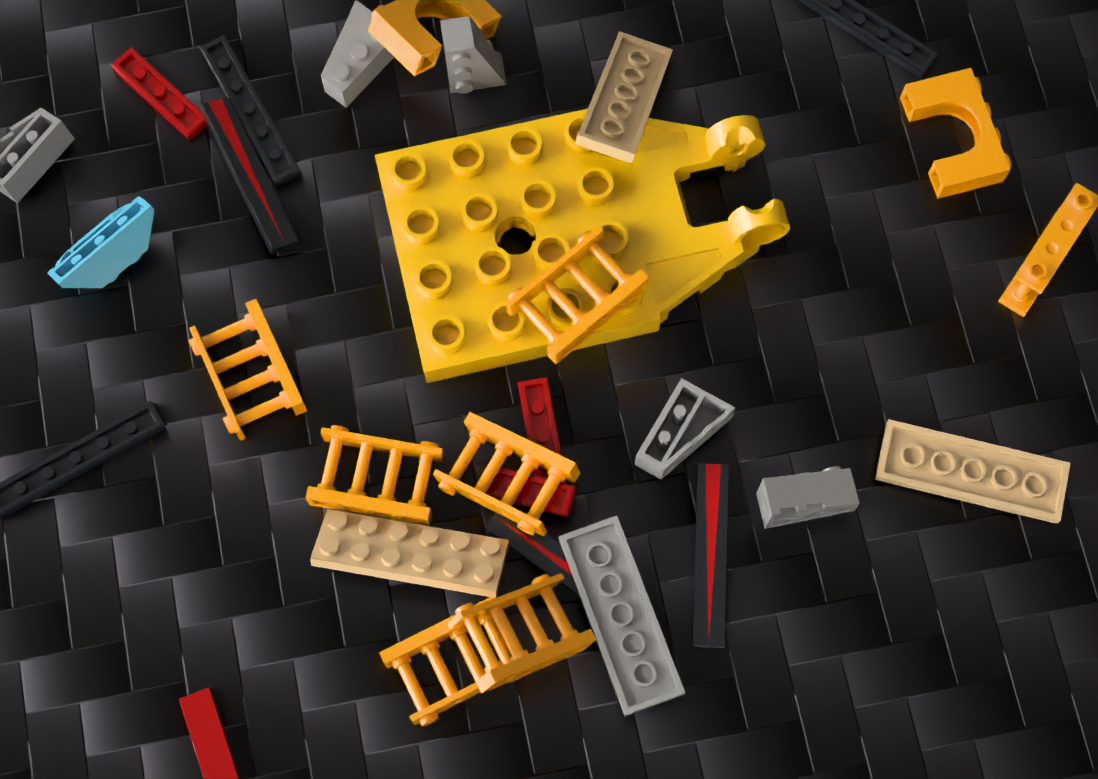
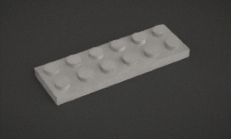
M616 515L558 536L624 716L685 695V690L618 516Z

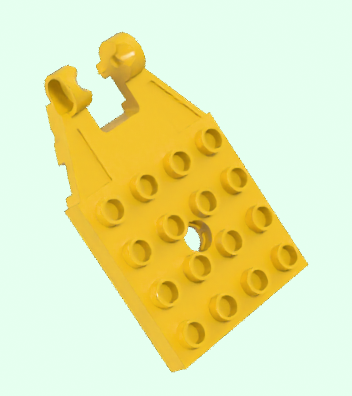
M588 109L376 154V163L426 383L548 356L547 346L549 345V339L521 309L512 317L507 313L508 297L518 287L524 288L577 245L580 236L588 230L593 232L600 226L604 230L603 242L600 246L627 274L631 273L634 275L641 269L649 277L648 288L574 350L659 331L660 323L668 318L669 311L698 291L701 294L722 278L726 271L738 267L757 253L761 245L771 243L786 235L790 230V224L783 201L779 199L771 200L765 207L758 210H751L748 207L741 206L731 213L728 221L692 227L680 182L688 180L692 172L724 166L725 171L733 170V172H736L744 167L746 160L759 154L765 147L758 119L749 115L734 116L724 119L708 129L648 118L632 163L575 144ZM511 228L523 229L531 237L534 236L535 238L529 251L519 255H511L498 247L497 244H500L503 234ZM591 253L587 254L577 263L604 293L608 292L611 294L618 288L619 282ZM565 272L554 281L558 288L581 312L585 311L588 313L595 307L596 301L568 272ZM544 290L531 300V303L558 332H565L572 326V319Z

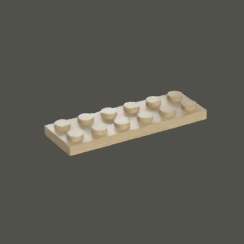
M619 31L578 132L575 144L632 163L673 49Z
M888 419L875 480L1058 524L1061 521L1071 463Z
M327 509L310 559L311 566L496 598L509 548V540Z

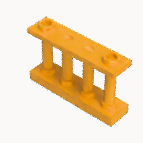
M1078 183L1074 185L998 300L999 303L1022 317L1026 315L1098 207L1097 194Z
M600 226L593 232L588 230L582 234L577 241V245L524 288L518 287L508 297L507 313L512 317L521 309L549 339V345L547 346L548 357L555 365L648 288L649 277L641 269L634 275L631 273L627 274L600 246L603 242L604 231ZM591 253L619 282L618 288L611 294L608 292L604 293L577 264L587 254ZM565 272H568L596 301L595 307L588 313L585 311L581 312L554 283ZM543 290L572 319V326L565 332H558L531 303V300Z
M257 299L245 303L249 313L244 315V319L201 337L195 325L189 328L193 338L188 340L195 356L201 354L228 415L223 417V421L230 434L236 433L240 441L246 439L241 426L283 407H286V409L292 407L296 416L307 411ZM249 329L251 332L254 330L258 331L261 339L256 340L257 344L219 361L212 362L206 348ZM262 355L265 357L269 355L272 365L267 366L268 370L224 389L218 376L219 373ZM271 381H274V383L281 382L284 391L279 392L280 396L240 414H235L229 400Z
M469 412L464 423L470 432V439L449 475L435 469L433 475L439 483L438 487L449 495L454 496L455 493H458L518 523L517 527L529 535L533 536L536 532L545 536L547 530L543 523L539 521V518L560 482H564L566 479L575 484L580 475L577 464ZM488 441L496 445L495 448L497 450L475 488L459 481L481 443L485 444ZM513 453L521 457L523 463L503 498L499 501L485 493L506 457L511 456ZM538 467L548 470L549 477L528 514L513 508L512 505L533 469Z
M332 425L331 429L322 427L321 435L325 442H330L321 484H318L317 487L308 486L306 500L309 505L430 526L432 512L429 507H426L424 499L432 460L444 461L443 448H438V444L429 441H421L420 444L352 433L349 432V429L337 425ZM342 445L360 448L352 488L348 489L347 493L335 491L336 488L333 487ZM372 450L390 453L382 494L378 495L377 498L367 497L366 493L363 492ZM402 455L420 458L412 500H408V504L396 502V498H394Z
M562 573L549 577L548 574L541 575L534 579L531 585L476 606L470 602L455 610L456 616L447 623L449 629L465 624L486 665V668H484L486 674L476 681L481 693L580 653L596 641L591 629L582 633H578L577 629L573 630L553 591V588L564 579ZM538 595L543 597L562 634L560 642L554 644L552 639H548L528 599ZM517 605L537 644L535 652L529 654L527 650H523L503 611L504 608ZM491 614L512 655L510 658L511 662L503 665L501 660H497L477 619Z
M489 597V598H487V599H485V600H483V601H481V602L475 604L474 606L479 605V604H481V603H484V602H486V601L492 600V599H494V598H493V597ZM456 614L379 652L387 669L393 666L394 669L399 670L418 710V712L409 716L414 726L420 723L424 727L439 719V713L481 692L477 683L458 691L438 650L440 642L451 638L452 641H456L475 682L486 674L466 635L469 633L466 625L463 624L449 629L447 623ZM491 614L477 619L480 626H484L503 665L511 662L510 658L512 655ZM420 652L423 655H427L447 696L432 705H429L409 664L412 661L410 657Z

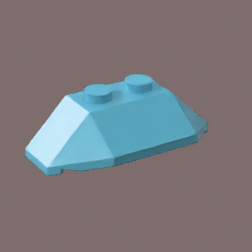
M138 196L132 203L126 204L114 211L68 249L48 274L62 288H103L107 284L112 283L129 265L136 263L141 258V255L148 250L154 216L153 207Z

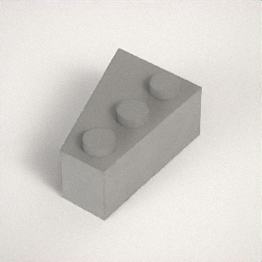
M357 0L321 74L325 92L346 108L394 58L368 32L373 12Z
M470 16L440 20L450 93L466 94L476 89L507 85L501 53L493 49L490 40H485L483 32Z
M39 108L10 127L11 132L0 139V192L16 203L20 202L75 139L60 119L42 108Z
M681 378L636 454L635 465L657 478L663 479L731 420L735 407Z
M840 466L829 467L820 472H804L795 475L763 478L756 493L765 529L855 511L860 504L851 469H841Z

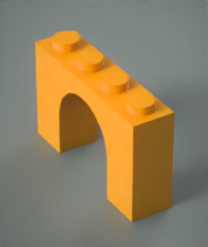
M395 0L385 6L380 5L373 11L368 32L407 70L416 76L436 65L442 45L418 22L417 18L436 17L447 20L470 16L483 32L485 40L494 36L502 16L486 0Z
M971 68L905 84L900 96L909 122L937 115H951L964 121L974 135L975 145L971 150L933 162L928 175L937 199L1004 182L1011 170L1010 157L1007 153H1004L1001 146L1000 132L997 127L994 128L991 120L990 106L983 100L980 80L974 76Z

